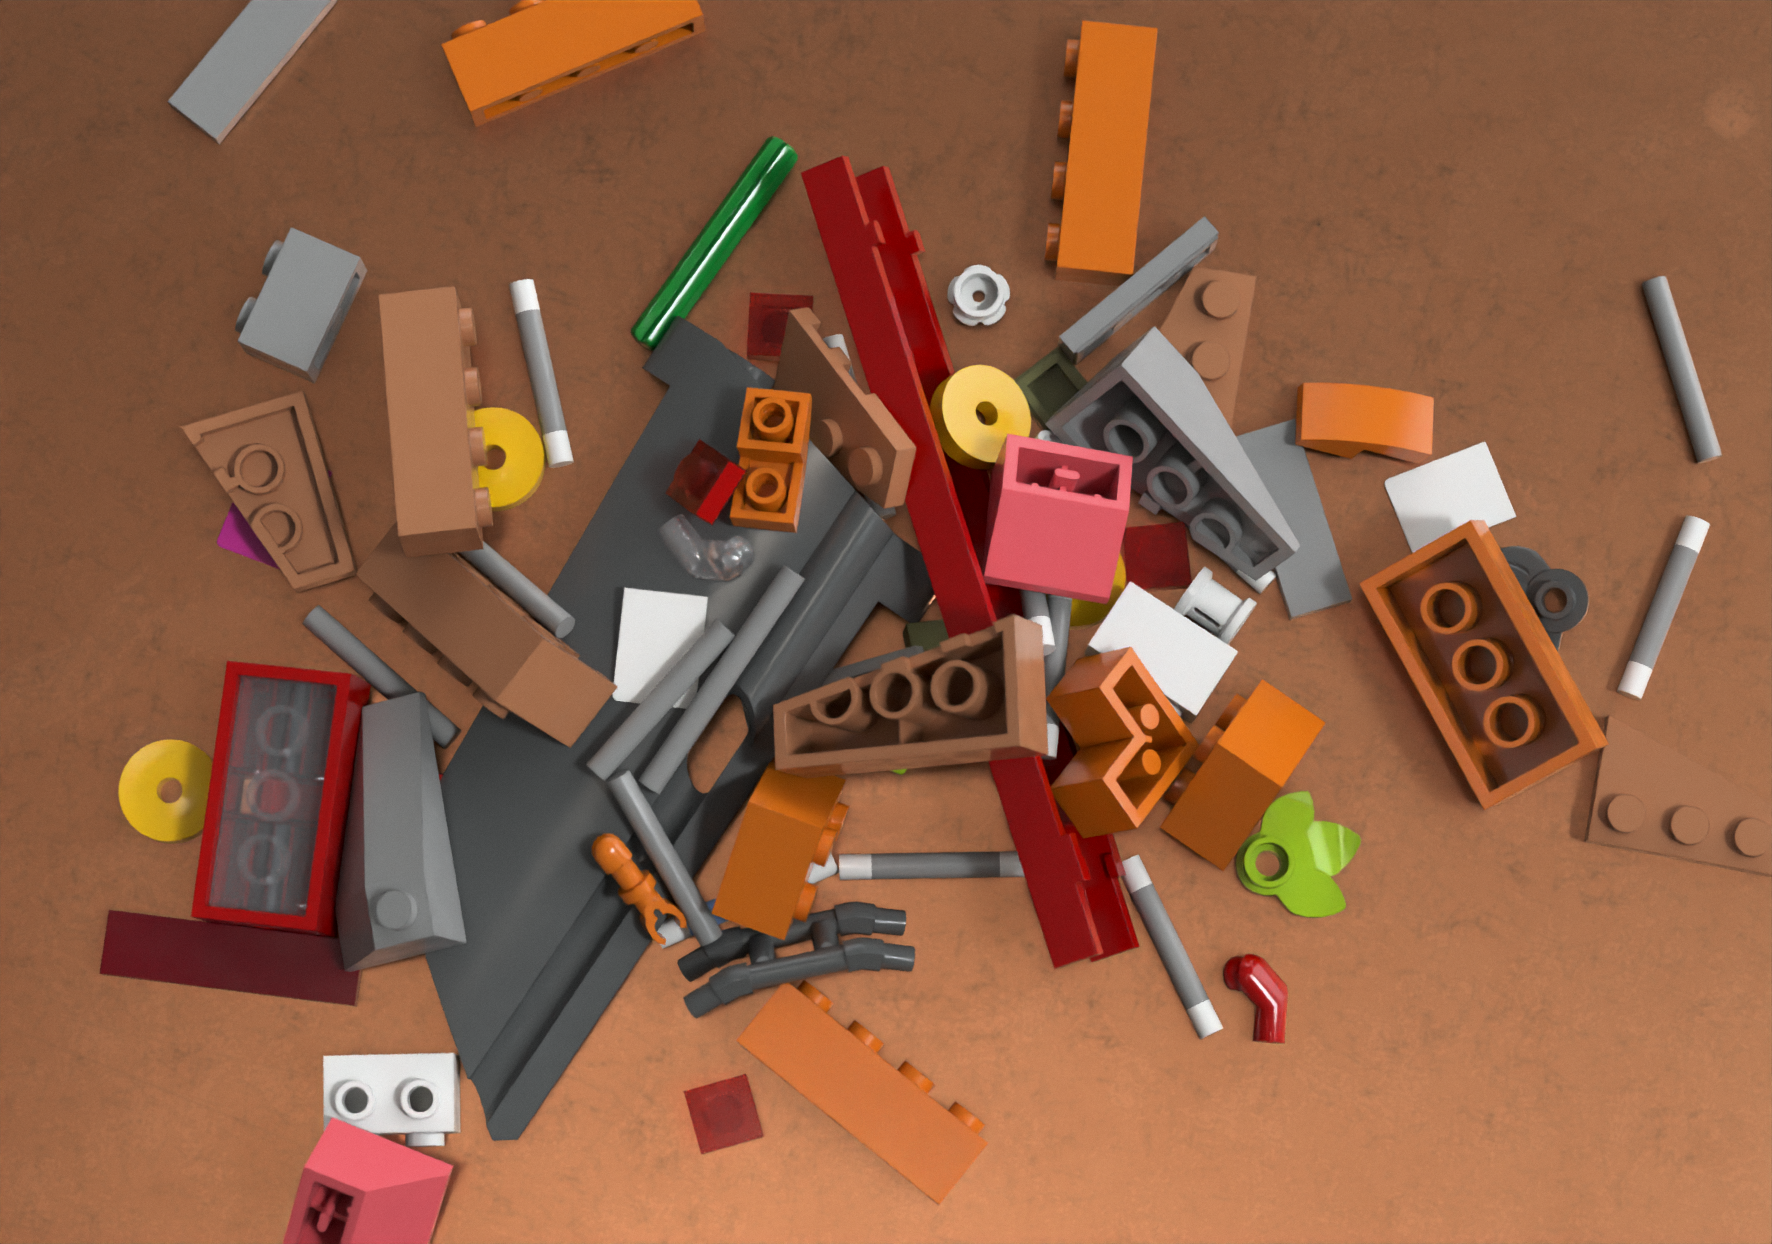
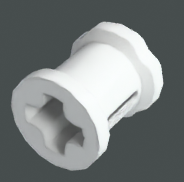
M1204 566L1182 595L1174 610L1183 616H1189L1216 635L1218 639L1229 645L1256 607L1257 602L1251 598H1247L1244 601L1214 581L1212 579L1213 572Z

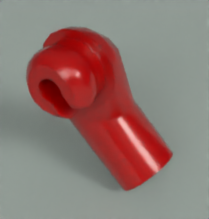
M1250 953L1244 957L1235 956L1230 958L1224 967V982L1229 989L1243 991L1256 1005L1253 1041L1285 1044L1288 1006L1287 985L1266 960L1260 956Z

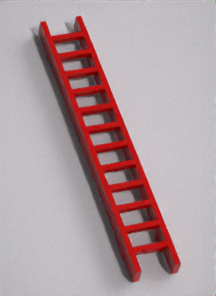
M842 155L801 172L870 392L877 395L916 446L905 502L948 637L950 639L963 633L966 635L973 634L994 626L993 622L1014 614L1023 617L1019 590L1017 588L985 583L982 575L990 480L987 470L968 468L953 460L942 449L931 416L930 405L935 390L942 381L953 375L955 371L917 256L925 253V248L919 232L916 229L909 231L889 167L881 166L855 177L849 157ZM1061 720L1056 759L1046 760L1041 759V756L988 761L1054 969L1090 958L1091 962H1096L1140 947L1118 878L1125 876L1126 873L1113 833L1083 839L1053 796L1051 785L1077 753L1073 738Z

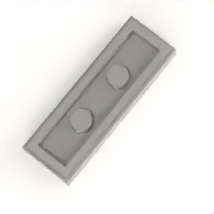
M251 0L168 100L169 105L220 144L336 4L337 0Z
M1205 216L1060 335L1058 346L1069 360L1077 365L1194 266L1215 250L1219 232Z
M1295 419L1236 436L1301 546L1294 555L1273 569L1277 575V583L1289 620L1350 603L1352 600L1304 447L1295 445Z

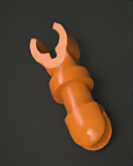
M610 833L597 837L592 845V855L595 861L607 875L611 874L620 887L617 892L623 902L627 905H635L640 912V921L646 932L657 943L665 945L666 938L655 930V923L658 920L654 914L655 909H658L663 915L666 913L673 914L674 922L680 928H687L683 913L671 901L659 895L654 889L657 883L656 879L649 870H640L631 859L632 853L616 835Z

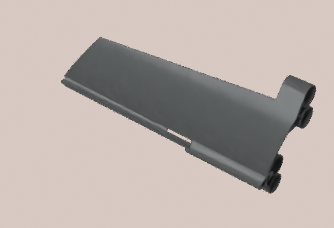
M677 315L642 367V369L653 374L670 387L549 591L548 596L575 619L572 631L567 636L559 639L580 655L578 658L580 661L599 671L614 683L624 588L708 597L704 632L718 619L736 635L783 565H786L805 578L727 694V696L731 694L738 696L744 703L749 717V730L747 736L710 791L703 794L693 786L687 769L689 752L660 794L652 791L639 781V778L686 710L684 708L672 707L613 772L614 774L625 768L630 770L686 870L693 879L775 756L773 705L820 688L877 602H880L909 623H916L922 619L936 596L922 553L899 538L810 439L797 533L733 526L730 512L734 490L713 523L696 514L728 462L737 467L739 465L740 455L737 450V441L747 387L772 389L775 380L743 357L727 349L721 341ZM536 619L534 620L535 622H537L538 624H540L542 627H544V626H543L540 622H538ZM728 646L699 677L697 692ZM611 695L571 748L512 711L502 719L485 706H482L440 780L467 943L425 953V957L468 1080H472L479 1094L485 1113L486 1126L492 1141L518 1140L652 940V937L641 924L640 912L635 905H627L623 902L617 892L620 887L611 874L607 875L595 861L592 855V845L596 838L609 833L616 835L632 853L631 859L640 870H649L656 879L657 883L654 889L659 895L668 899L674 905L676 904L606 781L601 779L586 765L640 703L616 701ZM655 909L654 914L658 918L655 923V930L657 932L669 913L663 915L658 909Z

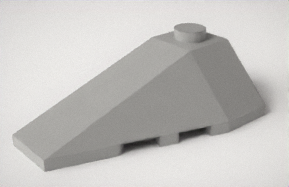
M1155 326L1116 355L1045 423L1063 444L1133 456L1131 489L1142 495L1139 504L1155 515L1162 508L1190 527L1193 540L1255 581L1294 555L1301 547L1198 372Z
M416 692L362 707L335 902L344 969L348 972L467 943L426 695L423 692Z

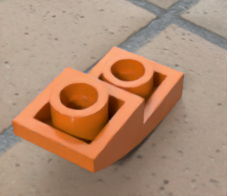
M1302 383L1297 390L1295 445L1350 459L1354 458L1362 450H1367L1420 464L1432 455L1434 397L1369 385Z
M747 387L737 441V450L740 455L738 467L744 470L745 473L734 489L730 512L733 526L797 533L809 444L812 396L810 393Z

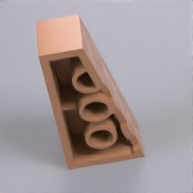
M455 286L379 294L397 530L406 558L481 550L483 549L482 527L493 526L489 488H479L478 466L487 465V449L483 427H475L474 406L482 405V393L478 367H471L470 346H477L472 307L461 308Z
M397 521L356 573L374 591L368 601L394 622L399 624L403 618L409 622L402 632L432 655L437 649L441 651L444 655L437 664L467 687L474 681L479 687L474 692L473 697L502 719L512 711L571 748L618 687L602 673L578 659L580 655L535 622L533 616L502 591L494 587L495 584L457 552L406 558L398 537Z
M1014 614L993 622L994 626L973 634L966 635L963 633L939 642L940 646L909 658L899 657L880 664L881 668L856 678L846 677L774 704L775 770L803 778H816L1048 755L1042 625Z

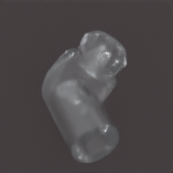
M683 514L669 520L657 533L687 573L698 580L731 581L740 577L743 570L749 568L754 560V551L746 539L740 536H732L727 541L702 540Z

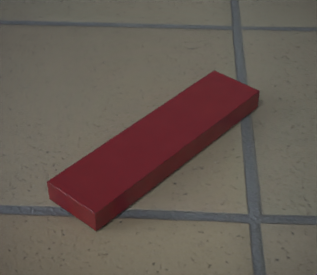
M109 910L99 974L357 1007L362 969L353 972L345 971L339 938Z

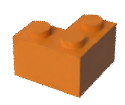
M1132 647L1077 659L1046 698L1049 705L1080 747V750L1051 785V790L1054 798L1083 839L1137 829L1200 746Z
M1263 679L1248 700L1236 693L1192 756L1202 763L1200 769L1195 774L1185 767L1164 797L1174 807L1160 828L1224 871L1326 722Z
M774 756L748 801L711 914L781 940H785L794 919L806 923L819 886L808 882L814 864L826 866L834 842L838 841L850 806L839 802L846 780L837 776L803 778L775 770Z

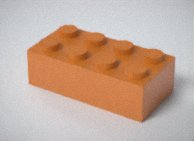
M1470 520L1359 583L1484 810L1502 804L1609 745L1485 520Z

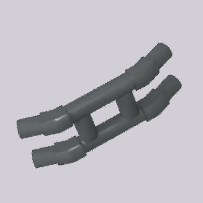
M862 902L834 905L835 909L809 914L806 923L794 919L785 940L751 928L740 929V926L722 930L723 934L717 940L697 948L678 960V966L685 978L692 982L715 967L721 968L732 960L745 958L748 953L751 965H747V962L731 965L709 977V982L684 996L686 1007L697 1019L722 1003L727 1005L740 996L753 994V990L843 970H848L849 972L858 970L880 971L881 968L911 972L915 961L914 946L884 943L882 939L864 937L842 941V945H839L837 936L839 933L841 936L850 934L871 935L872 933L902 936L906 927V912L903 910L877 908L875 904ZM812 940L814 951L776 959L774 948Z

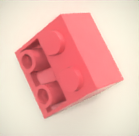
M1007 434L991 472L982 575L985 583L1107 604L1111 594L1129 513L1133 456Z
M332 1117L304 1166L283 1244H429L453 1165Z

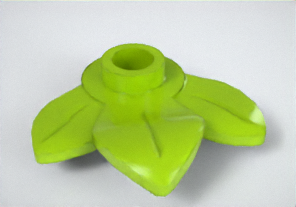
M1308 791L1289 793L1279 797L1270 804L1264 813L1260 832L1246 839L1239 848L1235 863L1236 872L1242 884L1251 892L1263 896L1276 895L1282 904L1295 915L1307 918L1332 916L1344 910L1346 902L1340 888L1331 877L1337 875L1351 861L1361 844V838L1358 834L1340 824L1314 821V805ZM1268 852L1277 857L1279 869L1276 874L1265 876L1257 870L1256 858L1259 854Z

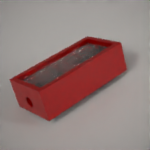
M227 661L191 917L211 923L336 938L338 926L335 902L362 707L367 706L369 703L371 684L351 673Z

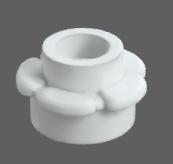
M973 265L967 267L960 276L952 279L948 287L947 297L948 301L954 305V316L961 323L968 326H975L977 323L992 325L1005 314L1006 307L1004 304L1010 297V289L1002 275L996 274L987 266ZM976 291H981L984 293L985 299L981 302H976L973 299V294Z

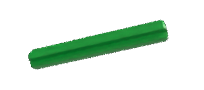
M775 136L766 139L633 325L631 335L643 347L653 351L676 316L678 315L685 319L798 160V155L788 143Z

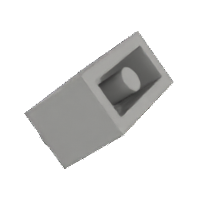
M291 227L285 241L276 240L266 256L262 274L267 276V279L258 298L249 297L238 316L235 331L241 333L238 343L245 353L315 383L367 273L362 259L359 256Z

